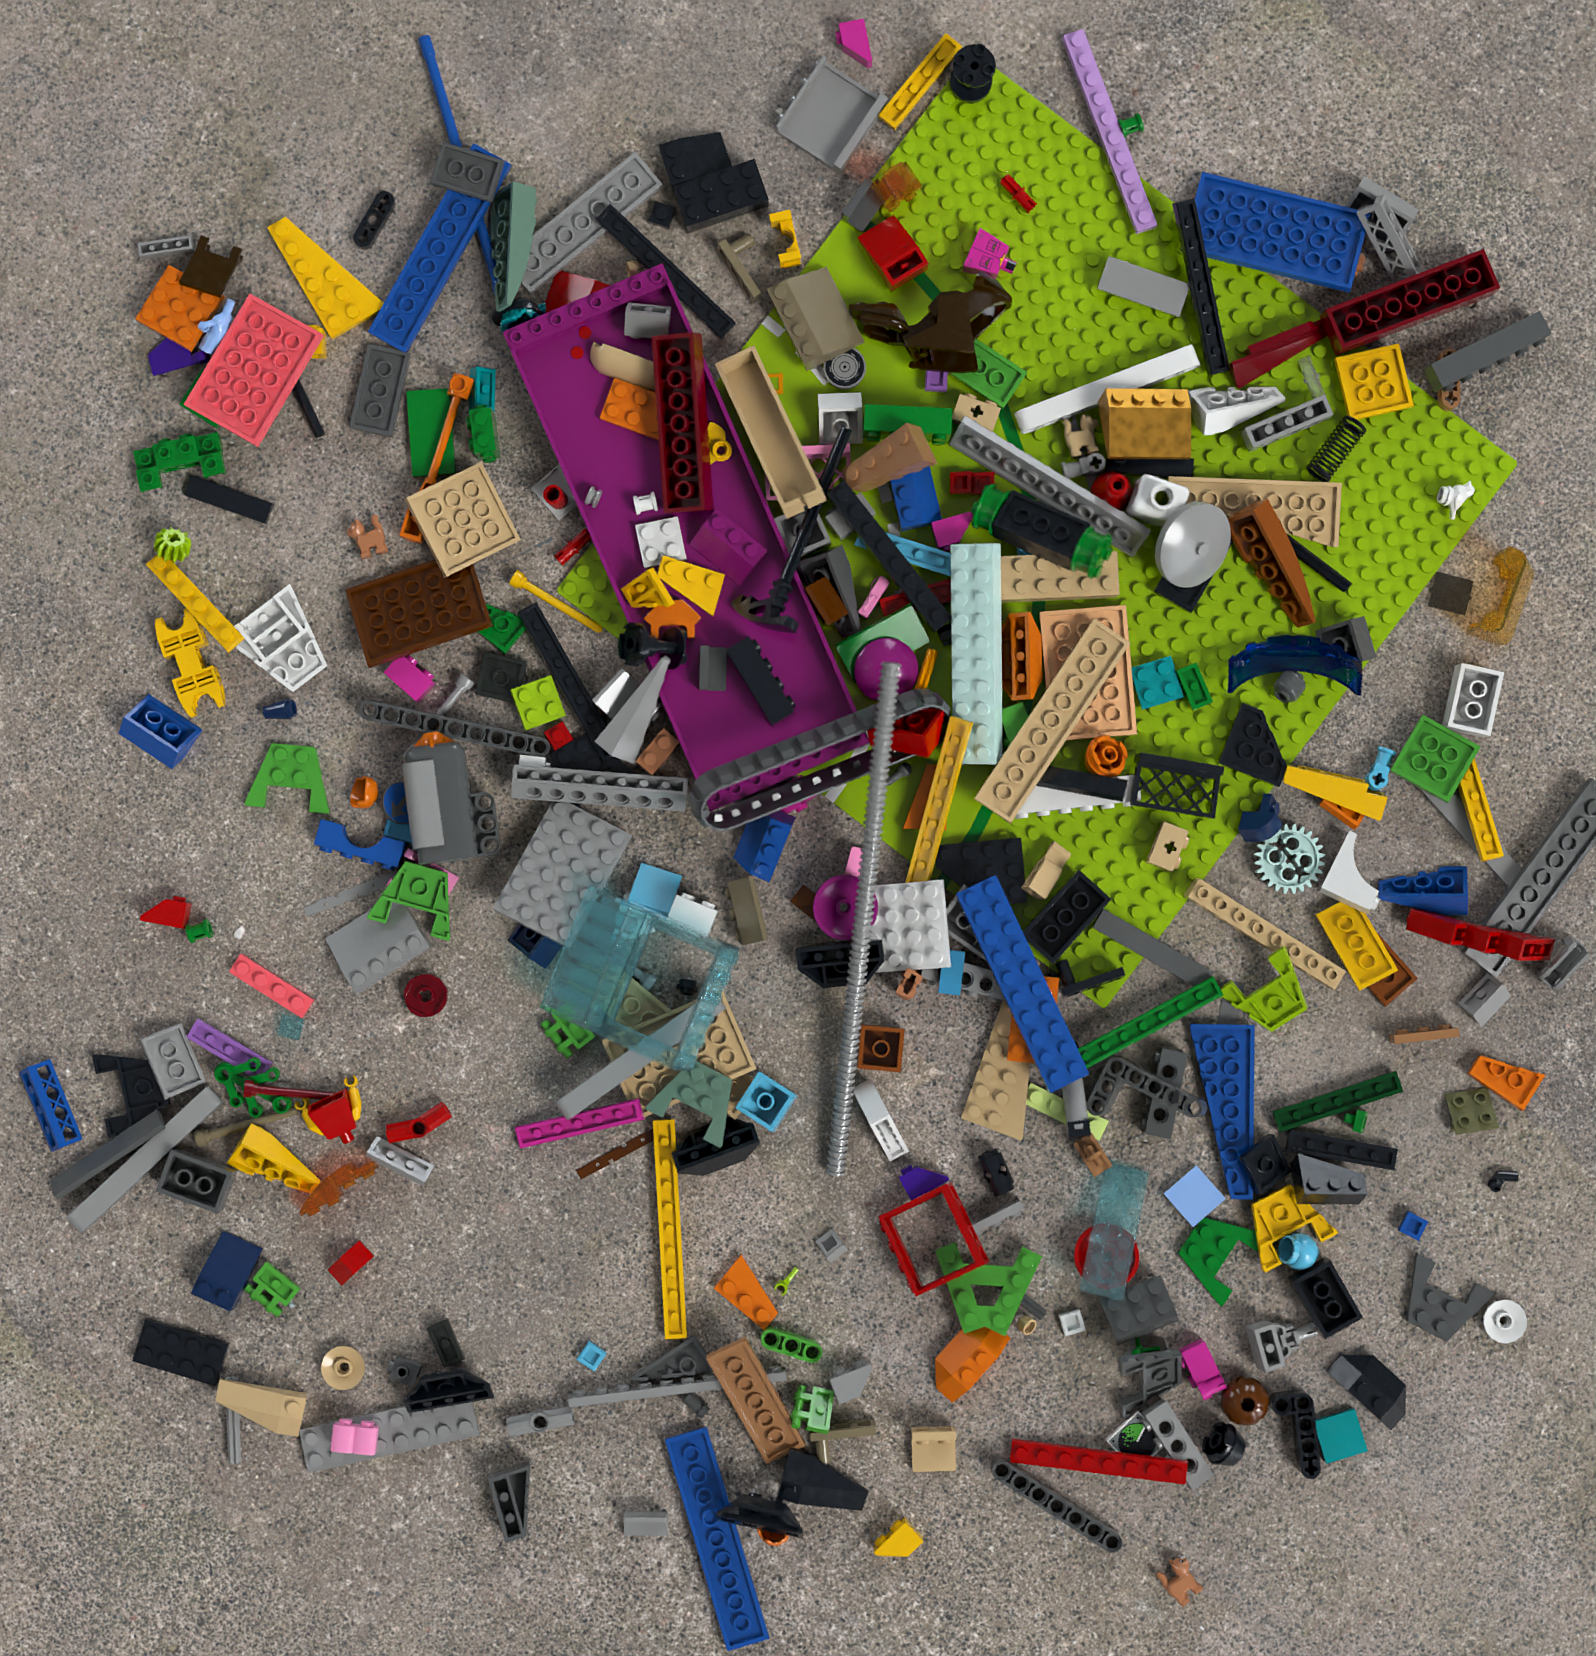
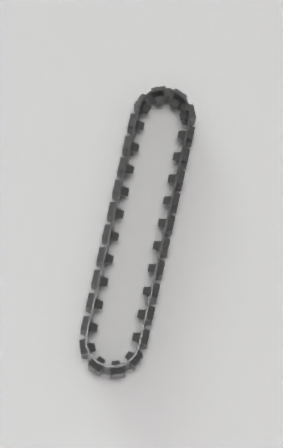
M915 689L895 696L897 702L894 703L896 709L893 712L895 713L893 720L923 708L932 707L943 710L944 718L937 746L944 741L950 716L952 715L950 714L951 708L937 692L932 693L929 689ZM877 704L703 773L693 783L689 793L688 802L692 807L693 815L704 828L710 827L713 831L730 830L868 775L872 771L869 768L872 766L870 760L873 759L871 753L874 752V749L721 810L709 811L707 808H704L709 797L720 789L873 729L874 725H877L875 718H877L875 713L878 711ZM891 750L889 751L891 757L888 758V761H890V765H893L915 755Z

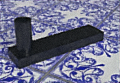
M1107 457L1105 472L1117 471L1122 474L1138 476L1147 474L1165 479L1168 476L1192 477L1194 459H1108Z

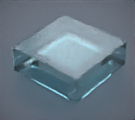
M282 1014L277 1036L300 1040L305 1019Z

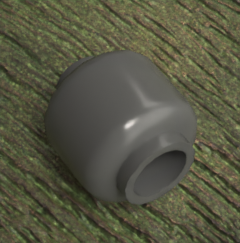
M1284 671L1273 685L1275 697L1283 703L1295 702L1306 688L1303 675L1297 671Z

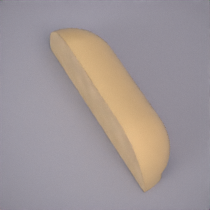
M593 342L590 350V359L592 365L599 373L650 391H655L654 365L652 361L606 344L601 346Z

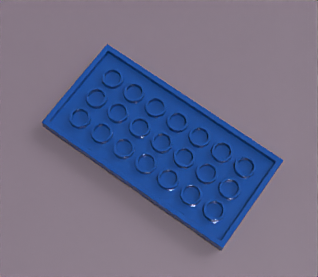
M1202 172L1195 202L1207 258L1350 293L1366 232L1357 215V209ZM1370 213L1365 214L1367 220H1369Z

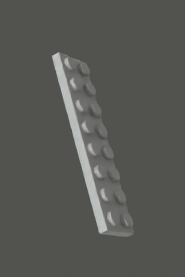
M636 152L631 154L533 235L527 267L521 284L531 295L607 233L596 221V218L609 204L614 206L624 217H627L663 187L660 180Z
M473 1402L408 1413L404 1405L346 1418L352 1419V1423L361 1424V1421L368 1420L373 1421L374 1425L379 1426L377 1452L375 1455L330 1451L333 1424L339 1422V1420L300 1428L299 1431L308 1473L480 1434Z

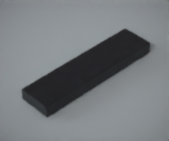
M191 475L184 494L186 497L266 525L274 506L273 503Z
M1048 766L1038 781L1037 786L1123 802L1128 780Z

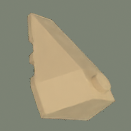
M220 1379L215 1401L277 1434L298 1437L307 1393Z

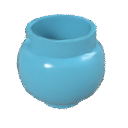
M1304 1233L1286 1235L1281 1239L1278 1246V1255L1280 1261L1295 1270H1306L1317 1261L1319 1249L1311 1236Z

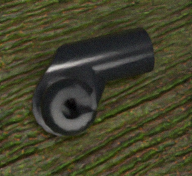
M1496 1171L1488 1180V1187L1492 1192H1499L1505 1181L1518 1182V1171Z

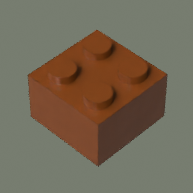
M861 1024L857 1069L901 1073L905 1029L901 1027Z

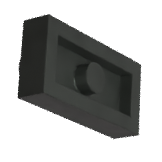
M448 1318L427 1327L443 1368L465 1359Z

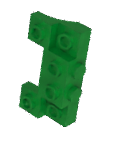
M218 432L198 437L192 436V434H183L179 436V439H161L158 441V444H154L150 448L133 451L137 467L136 475L141 493L157 488L162 489L161 473L165 474L201 465L205 479L209 478V476L227 474L223 457V445Z

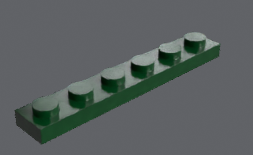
M1394 1070L1271 1112L1278 1132H1283L1401 1093L1403 1089L1397 1071Z

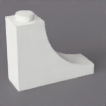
M1349 830L1320 892L1368 915L1371 909L1375 911L1380 901V898H1377L1379 891L1370 886L1357 870L1353 854L1357 834Z
M869 1079L856 1086L852 1091L889 1161L909 1152L872 1080Z

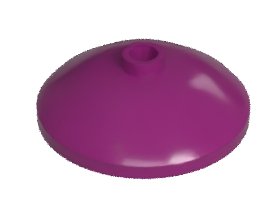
M884 637L873 640L862 648L855 660L854 677L856 684L872 700L877 701V697H880V694H878V690L881 688L879 687V683H881L879 677L882 676L880 670L883 669V666H881L883 662H894L901 665V668H898L900 675H897L899 682L896 684L899 686L896 689L898 695L910 691L918 676L916 656L908 645L898 639Z
M838 875L825 881L815 894L813 900L815 921L820 929L832 938L851 940V936H854L852 933L854 926L852 925L855 922L853 916L856 915L854 909H857V906H855L857 899L855 897L858 895L856 889L859 888L857 882L860 881L856 876ZM873 895V897H875V901H873V904L875 906L874 908H872V911H874V914L871 915L873 921L870 922L872 926L876 920L878 913V902L876 895ZM842 903H845L847 905V909L845 911L840 910V905Z

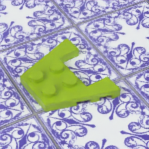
M1285 946L1268 956L1269 962L1280 975L1247 997L1244 996L1232 980L1220 987L1224 994L1222 997L1229 1001L1233 1007L1241 1009L1249 1015L1248 1017L1271 1032L1307 1010V1003Z

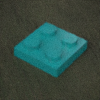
M1171 656L1131 668L1133 685L1141 710L1184 697Z

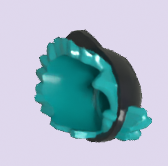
M516 298L511 306L501 312L494 309L491 313V318L495 325L500 326L499 329L503 333V331L545 314L546 303L537 305L530 299Z

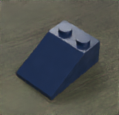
M224 1230L202 1268L191 1294L231 1312L237 1307L263 1248Z

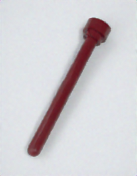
M245 1080L243 1097L252 1098V1096H257V1094L321 1100L336 1092L261 1086L258 1083H254V1080Z

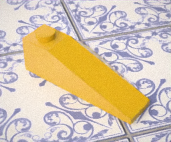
M252 1123L244 1132L226 1163L245 1174L253 1176L254 1173L266 1176L265 1180L272 1182L273 1179L283 1181L287 1187L310 1194L320 1183V1180L271 1133Z

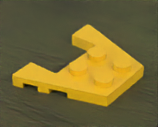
M1287 1184L1251 1204L1260 1265L1264 1273L1282 1264L1272 1243L1310 1223L1319 1242H1323L1338 1234L1337 1230L1310 1204H1296L1294 1187L1291 1184Z

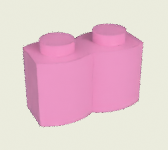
M339 1419V1422L333 1424L330 1451L375 1455L377 1452L379 1426L374 1425L373 1421L368 1420L361 1421V1424L352 1423V1419Z

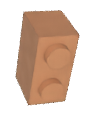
M663 728L636 762L654 776L680 746V741Z

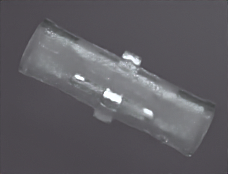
M1311 356L1298 360L1297 363L1304 376L1303 382L1307 384L1312 398L1315 399L1322 395L1326 396L1319 380L1321 376L1319 373H1316Z

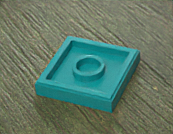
M1354 1408L1316 1419L1318 1442L1326 1464L1368 1451Z

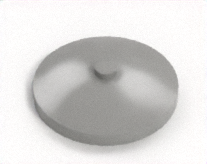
M1196 501L1182 506L1168 518L1159 533L1155 548L1156 565L1165 580L1179 587H1193L1208 580L1219 569L1227 555L1231 539L1230 524L1225 513L1208 502Z

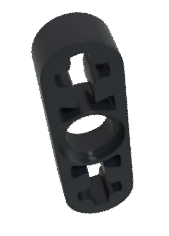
M381 191L376 195L356 229L353 239L360 249L367 250L373 246L393 212L396 201L390 192ZM388 197L390 204L383 206L382 211L385 213L383 215L380 211L375 210V208L377 207L380 210L383 205L381 199L386 200ZM372 215L380 217V223L376 226L369 224V218ZM367 226L371 230L367 234L369 241H363L361 244L359 237L366 235L367 230L364 227Z

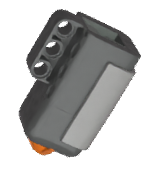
M440 732L424 733L416 744L407 750L405 764H402L413 850L417 851L419 865L447 863L496 855L501 849L494 798L487 792L471 794L466 752L459 743ZM482 797H488L491 800L490 806L486 809L479 806V800ZM486 818H490L494 822V826L490 830L482 828V821ZM488 840H494L497 844L496 849L492 852L485 850L484 846Z

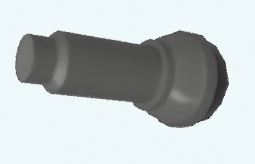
M907 762L900 763L897 770L886 779L888 785H885V787L892 785L901 777L909 776L912 772L911 765Z

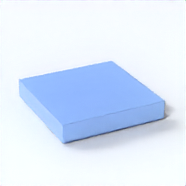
M1197 1165L1164 1193L1192 1227L1226 1199Z

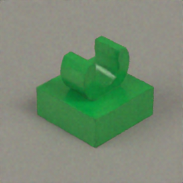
M1357 1110L1356 1116L1345 1113L1344 1122L1354 1124L1352 1131L1364 1133L1368 1112Z

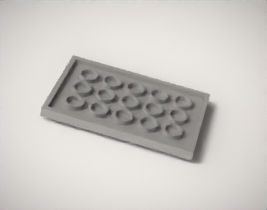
M552 801L496 901L493 910L571 950L627 848L632 835L569 802Z

